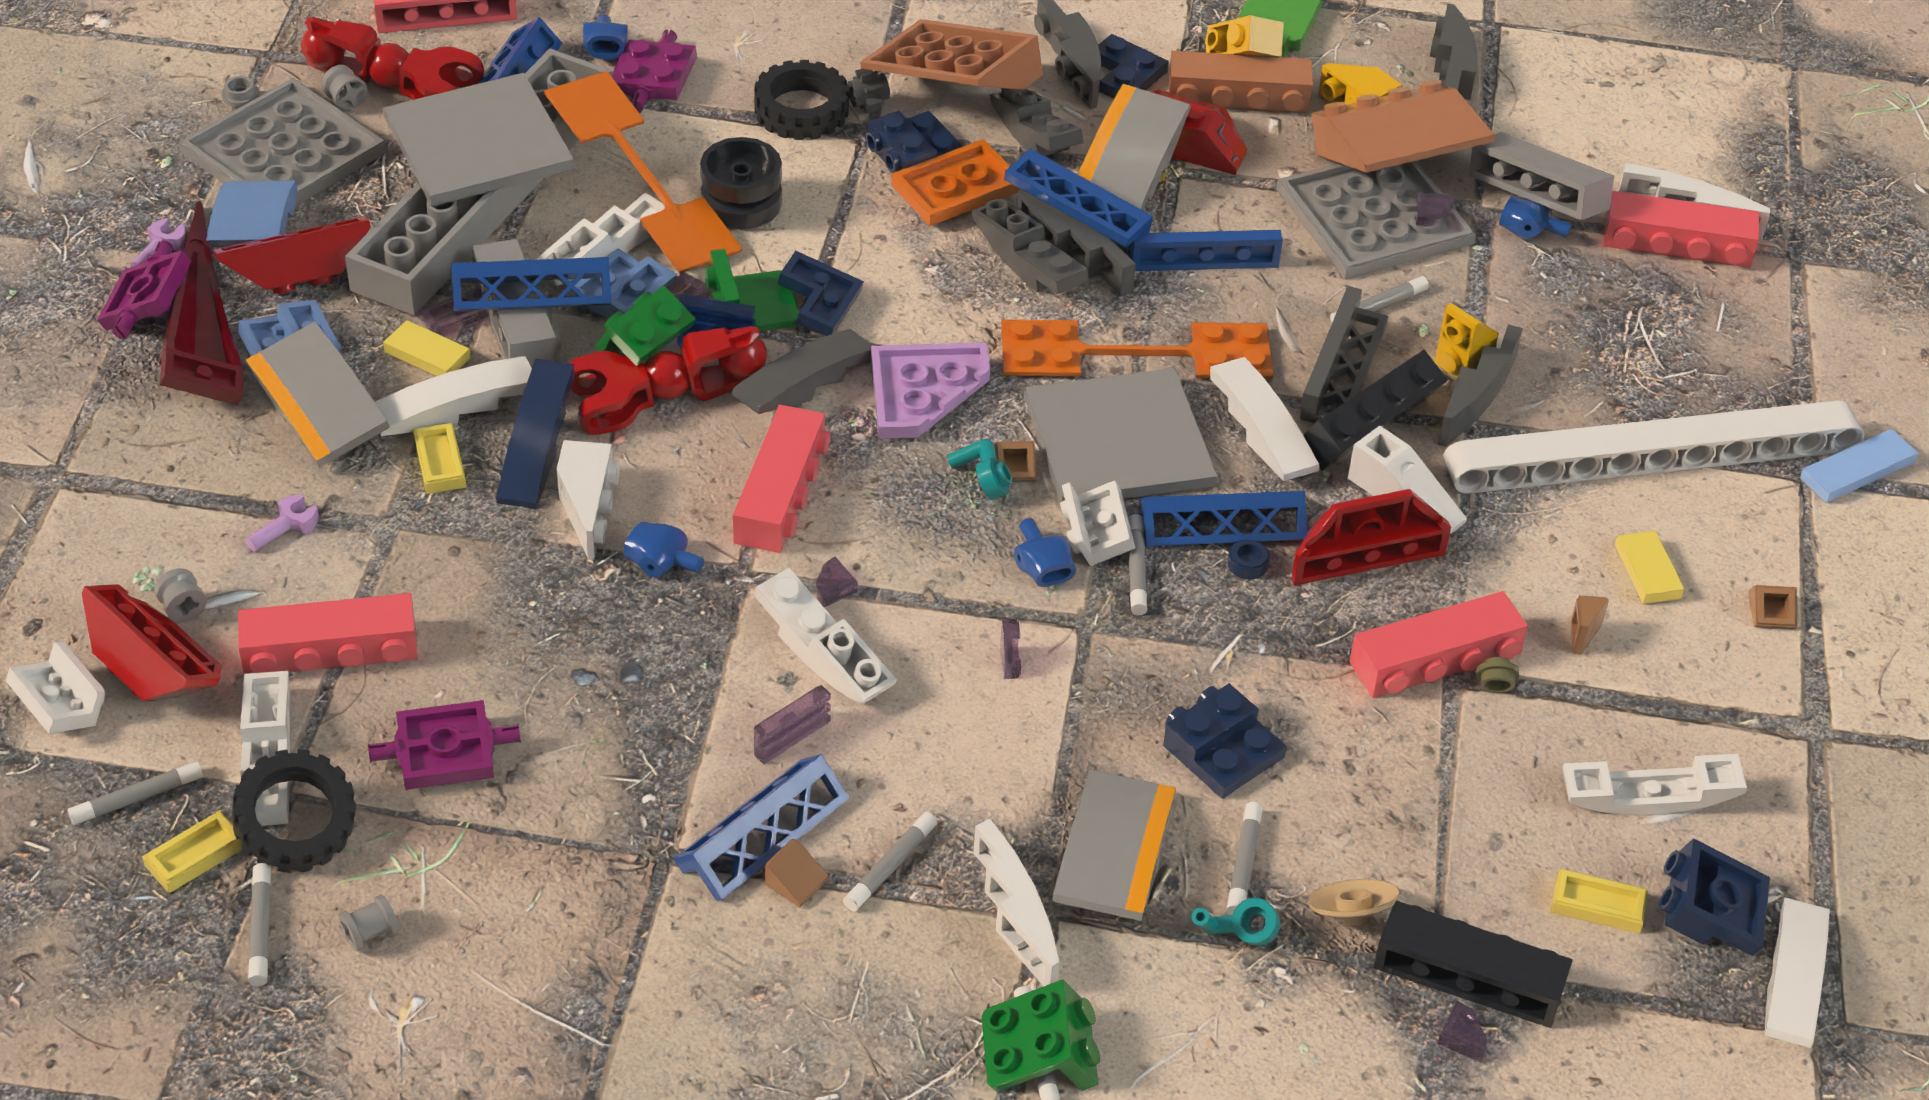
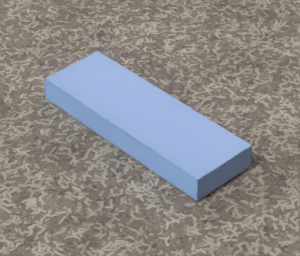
M1890 429L1803 468L1800 479L1827 503L1915 463L1918 452L1893 429Z

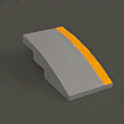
M1122 84L1093 139L1078 175L1137 208L1144 210L1147 200L1151 201L1162 172L1166 173L1191 105Z
M315 321L246 359L247 365L284 421L288 422L301 444L305 445L319 468L390 428L388 420L366 388Z
M1090 770L1072 824L1052 902L1142 921L1156 875L1157 863L1165 839L1166 827L1174 803L1176 787Z

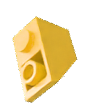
M1249 15L1208 25L1205 38L1206 53L1282 57L1284 22Z
M1326 63L1322 65L1318 94L1331 103L1345 102L1347 105L1356 103V98L1363 95H1378V97L1389 95L1388 91L1390 89L1402 87V84L1378 67Z
M1449 303L1445 307L1434 362L1456 378L1461 366L1477 370L1484 346L1496 348L1499 333L1471 314Z

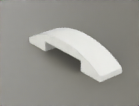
M1739 754L1694 756L1693 767L1609 772L1607 761L1563 764V774L1569 803L1581 808L1605 813L1656 815L1683 812L1736 798L1745 794L1747 790Z

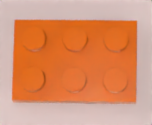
M984 139L891 174V186L929 226L982 207L991 200L1002 199L1022 190L1004 180L1005 171L1010 165Z

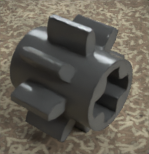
M868 69L855 70L856 76L847 83L849 85V99L853 107L860 106V109H864L865 114L882 110L881 104H884V100L890 98L889 83L885 74H878L877 71L873 72V70Z

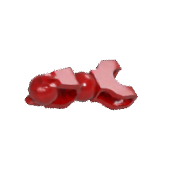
M316 17L307 18L304 22L308 29L303 34L301 49L308 65L325 73L331 67L345 65L353 71L355 76L361 78L364 83H368L372 78L374 82L383 88L399 87V94L410 97L412 100L458 89L457 87L464 88L476 85L484 76L485 71L481 59L473 53L455 47H437L432 50L413 48L409 54L406 49L398 44H381V39L377 38L376 30L368 25L342 20L331 22ZM348 50L354 53L356 58L344 56L345 51ZM458 66H464V67H466L467 69H469L471 72H468V71H466V70H463V69H460V68H457V67H458Z
M748 326L733 330L719 328L688 333L683 337V345L679 346L680 354L673 351H659L651 356L645 364L642 362L638 366L628 357H623L609 351H598L571 360L569 363L574 364L575 377L570 389L579 396L592 395L584 399L579 406L578 419L582 429L590 435H601L625 429L635 420L638 413L655 406L653 396L659 399L674 400L682 395L688 387H690L692 395L696 394L699 400L707 401L732 391L733 387L766 365L767 348L758 336L760 333L758 327ZM718 359L719 365L701 367ZM584 373H592V374L587 375V376H585V377H579L580 375H582V374H584ZM597 414H603L600 417L593 418Z

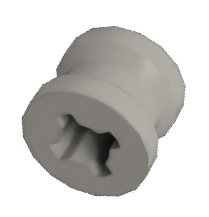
M345 65L331 67L321 81V89L324 94L333 99L334 103L343 110L356 108L366 97V84Z
M177 568L166 572L157 580L154 586V593L160 603L164 604V611L172 621L186 622L200 615L207 604L206 595L197 586V580L192 572L187 569Z

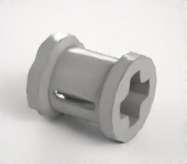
M382 894L374 897V903L352 913L343 911L338 914L342 931L354 951L363 949V943L386 932L390 934L399 932V925L394 911L386 897Z

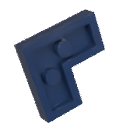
M1114 34L1109 35L1098 44L1101 66L1111 71L1100 80L1099 92L1115 99L1122 84L1147 90L1168 72V60Z
M796 250L781 271L778 280L779 285L808 297V300L798 314L796 323L824 336L832 335L836 332L861 293L864 281Z

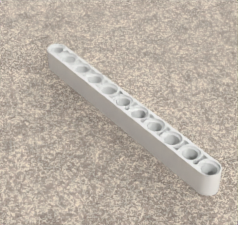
M1837 400L1463 440L1450 445L1443 454V460L1456 490L1461 493L1470 494L1835 454L1861 443L1864 439V432L1849 404L1845 401Z

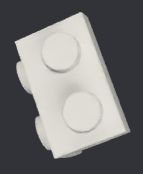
M1115 480L1080 495H1077L1070 482L1062 485L1065 500L1060 502V506L1067 523L1072 526V530L1067 531V536L1075 554L1082 552L1089 565L1093 566L1135 549L1122 492Z
M61 641L53 644L48 662L9 667L6 678L7 684L49 734L96 726L101 706L104 703L105 690L65 642Z

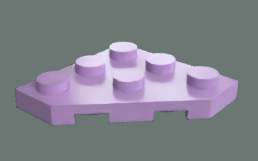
M987 342L871 346L878 439L919 437L990 380Z

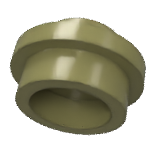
M1492 657L1476 668V677L1481 681V688L1485 691L1492 693L1508 692L1515 687V681L1519 678V668L1507 658Z

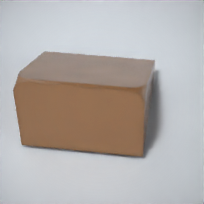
M1035 441L994 443L997 461H1003L1007 465L1011 473L1012 482L1037 480Z
M1755 585L1749 590V602L1754 627L1797 628V587Z
M1579 595L1576 599L1570 621L1572 649L1575 654H1582L1602 626L1609 602L1608 598Z
M794 838L765 865V885L798 907H801L829 880V875L803 845Z

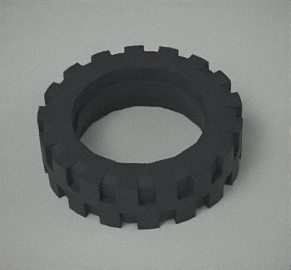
M792 60L784 61L783 65L778 66L775 64L769 67L767 73L763 71L759 75V82H755L754 111L757 114V120L760 124H765L767 131L771 133L775 131L780 137L787 138L791 136L794 137V140H804V137L818 139L821 138L822 134L830 135L834 133L835 128H841L845 123V118H848L849 85H847V80L843 75L839 76V71L834 67L827 68L825 63L817 61L814 64L809 63V60H800V62L795 63ZM807 90L821 94L828 101L823 105L810 109H795L786 107L775 99L787 92Z
M288 749L276 751L273 757L268 758L265 755L258 759L253 769L248 767L241 776V782L239 785H236L233 796V831L236 839L241 840V848L248 856L253 854L257 857V863L278 867L277 871L290 873V869H300V872H307L313 869V865L320 863L323 866L330 862L334 853H340L344 849L347 838L351 835L353 829L356 801H354V789L351 782L347 783L345 780V772L339 766L334 768L330 764V759L326 756L319 754L318 757L310 755V751L298 749L297 753H288ZM292 780L309 783L321 790L330 801L332 808L331 822L324 831L310 839L300 841L279 839L265 831L257 820L255 807L263 791L277 783Z

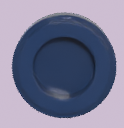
M1241 540L1234 543L1229 550L1228 568L1234 575L1240 578L1257 579L1267 572L1270 554L1268 549L1260 542Z

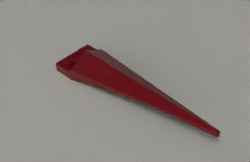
M198 201L193 210L184 250L191 259V263L184 275V282L174 294L159 364L161 365L160 385L217 401L239 405L243 397L244 367L224 311L210 245L206 241L207 228L203 204Z

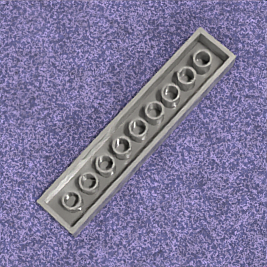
M549 48L525 73V76L570 151L579 139L546 97L544 90L607 71L612 77V70ZM544 178L436 206L430 205L418 182L345 256L350 291L415 316L450 279L451 263L466 262L472 255V246L482 244Z

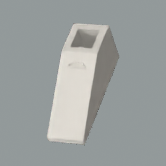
M1378 426L1354 444L1348 474L1349 480L1373 496L1411 489L1451 525L1450 534L1466 523V516L1410 445L1382 426Z
M563 440L557 465L559 498L587 558L595 560L598 543L604 544L606 540L607 520L604 519V514H611L613 490H610L611 485L618 484L620 464L619 461H613L612 444Z

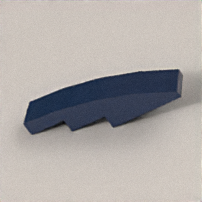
M535 359L508 445L496 496L497 504L537 509L557 454L556 440L566 415L565 401L575 377L574 364Z

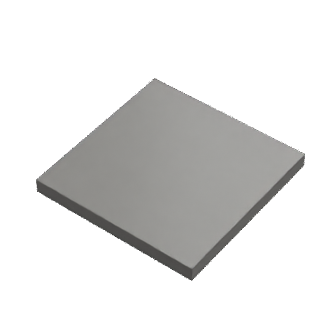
M524 73L383 107L384 118L431 206L575 169L573 156Z
M291 78L178 142L180 152L222 183L295 180L298 183L295 207L388 152L387 141L295 78Z
M1417 161L1366 173L1339 163L1277 180L1276 190L1344 279L1469 246L1475 242L1476 233Z
M1175 368L1024 388V399L1059 502L1065 500L1062 485L1069 482L1077 495H1080L1115 480L1121 489L1123 499L1216 486V471Z

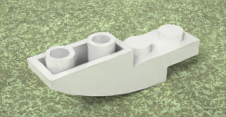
M790 568L756 587L754 597L779 624L778 636L808 667L833 688L863 705L896 684L897 679L846 620L842 619L836 622Z

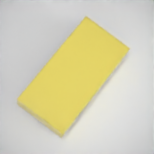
M408 320L383 342L385 353L435 376L459 370L471 359L470 348Z
M453 422L413 429L426 494L466 488V479Z
M1656 530L1617 535L1615 547L1643 604L1682 599L1684 587Z
M219 810L143 855L142 858L144 866L170 894L241 851L242 842L240 839H236L234 835L233 823Z
M1559 868L1550 912L1640 933L1644 922L1649 889Z

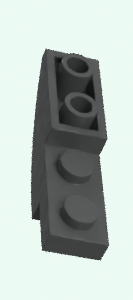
M1038 0L1034 25L1037 32L1044 36L1054 52L1058 54V57L1055 59L1058 75L1068 82L1073 88L1075 95L1081 98L1090 109L1097 108L1101 76V56L1098 43L1091 28L1079 12L1066 15L1054 0Z
M1447 4L1445 17L1438 16L1429 57L1436 58L1434 72L1440 73L1439 80L1442 81V85L1456 88L1464 99L1471 100L1477 68L1475 39L1463 14L1454 4Z
M1001 88V92L990 94V101L1012 136L1027 151L1031 148L1046 156L1070 150V146L1083 143L1082 129L1065 119L1053 115L1050 100L1038 95L1037 92L1028 89L1012 91L1009 88Z
M994 199L987 202L986 205L972 210L973 219L993 249L1018 277L1036 292L1049 288L1056 294H1060L1089 281L1088 268L1045 239L1044 226L1005 199Z

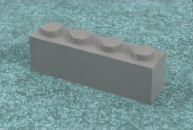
M1502 132L1495 134V142L1472 147L1469 176L1579 220H1584L1610 210L1614 175Z
M517 239L472 246V262L530 260L528 253H522ZM520 281L502 282L497 288L508 300L519 299L528 289ZM476 283L482 298L488 289L482 283ZM539 283L536 286V288L542 293L541 285ZM531 292L525 299H537L538 297ZM492 293L486 301L500 299ZM550 307L486 310L504 359L526 356L531 368L535 359L556 361V350H561L562 342L558 327L551 326Z

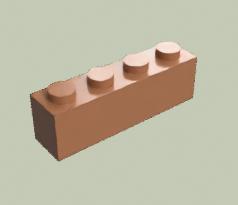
M1171 51L1168 77L1169 93L1231 109L1309 113L1313 89L1312 59Z

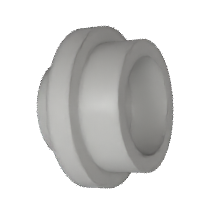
M246 76L229 78L222 90L223 101L235 108H240L259 97L257 86L253 83L252 79Z

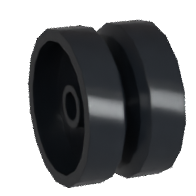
M747 137L727 138L712 144L703 153L700 161L701 197L705 198L726 227L735 229L757 228L769 223L779 214L782 206V161L780 154L770 144L759 139Z

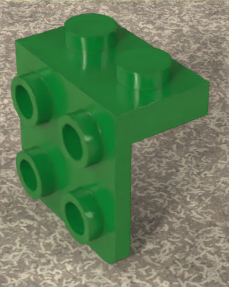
M726 250L710 251V267L704 268L707 290L713 291V311L715 315H720L723 328L733 330L754 326L758 327L759 331L798 325L796 322L799 312L792 290L778 284L782 270L733 276Z
M662 286L652 294L647 291L636 299L632 308L626 313L618 311L604 324L606 331L596 344L597 352L609 351L618 354L623 351L638 366L691 328L696 318L665 286Z
M1061 979L987 1008L982 1014V1028L988 1085L994 1091L999 1092L1058 1069L1082 1091L1099 1085L1096 1065L1100 1063V1053L1093 1040L1092 1025L1095 1024L1096 1017L1090 1001L1085 997L1081 998Z

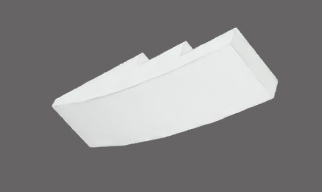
M1629 163L1624 164L1618 188L1619 192L1759 211V240L1762 241L1770 215V208L1740 194L1698 179L1665 170Z
M647 193L641 195L625 210L614 205L595 223H591L583 218L536 260L608 257L618 248L627 253L651 236L640 222V219L664 210L665 206ZM548 280L556 286L563 284L560 280Z
M526 356L451 371L408 386L375 402L390 428L381 432L380 435L410 433L415 428L452 422L453 426L457 427L459 414L497 410L500 397L523 395L532 368Z
M1245 357L1210 366V380L1228 397V411L1246 429V443L1283 481L1319 471L1317 459L1285 405L1264 377Z
M288 671L244 674L240 724L242 737L241 776L248 767L253 769L256 761L265 755L270 758L275 756L276 751L286 749L290 753V685ZM290 781L273 785L263 791L258 798L255 812L261 826L288 824Z
M988 819L975 826L973 854L986 868L985 893L998 907L996 931L1043 986L1058 981L1060 963L1049 919L1037 889L1015 850L992 820Z
M1784 898L1780 911L1779 934L1774 947L1772 975L1767 988L1764 1036L1812 1048L1825 969L1830 909Z

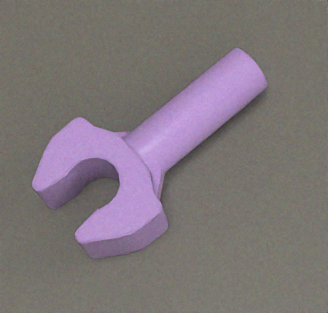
M167 218L152 223L147 228L151 243L130 263V267L148 260L149 256L154 253L158 242L162 240L171 243L173 250H182L187 241L185 225L180 224L174 232L169 233L170 226Z
M302 494L280 500L278 502L279 517L246 537L247 546L255 552L290 529L303 534L309 533L315 528L319 520L317 506L314 505L302 512L306 508L304 495Z

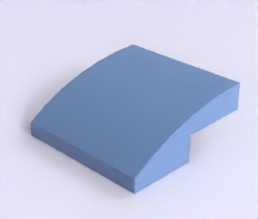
M295 180L224 182L213 206L206 241L212 247H228L285 234L287 218L294 217L298 183Z
M618 248L608 256L611 305L582 307L609 318L618 311L626 313L643 293L649 291L652 294L662 286L667 288L677 280V274L649 256L639 262ZM601 278L580 279L575 285L585 296H602ZM571 290L568 293V297H578Z
M316 299L278 304L277 316L239 320L238 334L250 357L314 321L339 353L341 350Z

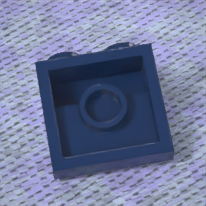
M898 110L868 121V132L865 135L869 149L872 152H876L885 162L886 167L891 173L963 147L930 111L906 118Z
M1230 683L1219 690L1215 686L1208 687L1199 696L1196 705L1188 710L1183 706L1177 707L1169 714L1165 722L1163 746L1221 799L1285 758L1287 746L1257 720L1259 708Z
M1694 838L1681 850L1673 851L1664 865V874L1671 877L1670 886L1665 889L1659 901V908L1666 912L1665 926L1703 945L1714 936L1751 956L1762 949L1770 877Z

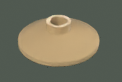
M1355 879L1331 883L1316 889L1309 895L1308 905L1316 913L1333 918H1342L1343 924L1357 926L1368 923L1370 915L1377 914L1393 906L1400 896L1399 889L1392 883L1374 879Z

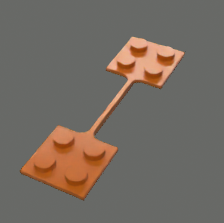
M607 71L544 90L546 97L582 144L601 137L614 139L665 206L664 210L642 217L640 222L679 274L709 264L710 251L725 249L727 257L742 252L743 248L704 197L683 204L673 203L657 179L621 134L623 130L644 124L645 120Z
M1001 319L1003 376L1081 377L1080 356L1082 354L1191 356L1195 362L1196 378H1210V366L1245 357L1264 379H1273L1274 375L1267 323L1191 322L1192 343L1187 346L1084 344L1079 340L1078 322L1074 320Z

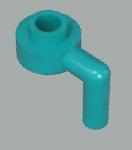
M982 439L947 454V459L952 469L980 458L981 462L976 464V474L984 493L990 500H995L1009 493L1008 485L1012 484L1011 473L1003 461H997L994 444L990 439Z
M1249 898L1242 901L1235 908L1233 915L1214 916L1205 908H1197L1191 915L1193 923L1207 934L1235 933L1242 941L1251 946L1267 945L1275 939L1280 930L1278 912L1271 904L1260 898ZM1257 917H1264V928L1258 932L1253 931L1251 928L1252 921Z

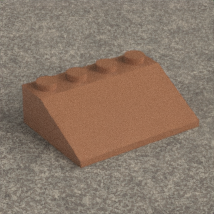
M924 19L918 20L860 62L861 69L973 86L1009 88L1012 91H1022L1029 88L1030 84L1043 75L1038 35Z
M1441 80L1421 82L1420 88L1412 90L1408 87L1390 89L1388 91L1389 95L1378 97V95H1363L1357 97V102L1346 105L1345 102L1329 103L1324 105L1325 110L1312 113L1316 155L1365 173L1495 142V134L1458 90L1442 85Z

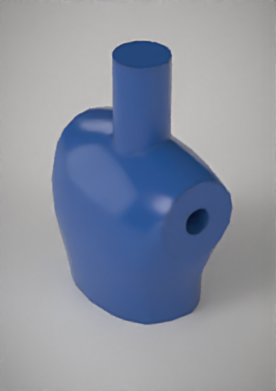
M608 15L599 16L598 22L583 23V45L592 57L602 60H613L623 54L627 44L628 25L611 23V18Z
M1514 195L1507 201L1499 221V225L1508 229L1513 234L1526 239L1539 235L1543 230L1567 238L1572 226L1568 222L1552 217L1551 208Z
M1032 518L1024 519L1020 523L1019 528L1027 541L1016 546L1014 549V557L1018 568L1030 575L1040 587L1060 584L1071 579L1076 573V567L1072 559V550L1065 535L1042 536Z
M640 522L631 531L624 545V557L634 561L647 575L654 578L664 575L674 565L699 573L704 564L703 557L685 551L688 545V538L681 529L672 525Z

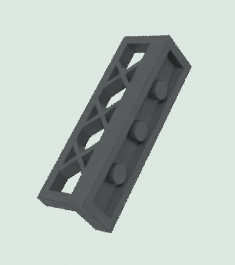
M1351 286L1346 288L1304 390L1300 419L1316 423L1329 414L1320 410L1323 405L1334 401L1342 405L1362 390L1389 318L1387 315L1359 308L1362 289ZM1358 321L1376 326V329L1360 335L1354 325ZM1358 347L1365 357L1350 362L1343 352ZM1348 374L1354 384L1339 389L1332 379Z

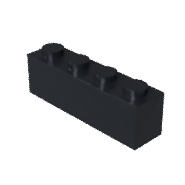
M1425 349L1318 420L1303 434L1319 463L1321 471L1351 452L1355 443L1378 426L1386 428L1427 400L1448 381Z
M1396 900L1381 935L1373 968L1552 1028L1573 959L1559 955L1552 950L1541 949L1514 940L1507 935L1496 934L1469 925L1462 920H1454L1427 911L1420 906L1409 905Z

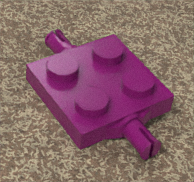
M668 29L664 30L659 42L628 40L623 54H621L612 72L613 80L625 95L632 97L630 102L639 113L643 111V107L649 99L665 98L677 100L697 59L696 46L674 43L677 39V34L673 30H670L669 33Z
M162 240L158 242L154 253L149 256L148 260L123 270L97 319L106 331L112 329L116 337L125 339V337L129 336V332L138 320L150 316L159 317L166 313L172 305L171 300L175 292L184 282V275L191 263V259L183 250L172 253V244Z
M484 700L397 711L398 729L394 736V741L368 744L370 763L397 759V763L403 771L405 790L494 778L492 756L495 750L494 745L521 743L519 724L492 728V724L486 717Z

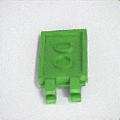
M1247 0L1238 18L1252 15L1284 22L1282 57H1286L1289 49L1300 50L1325 0Z

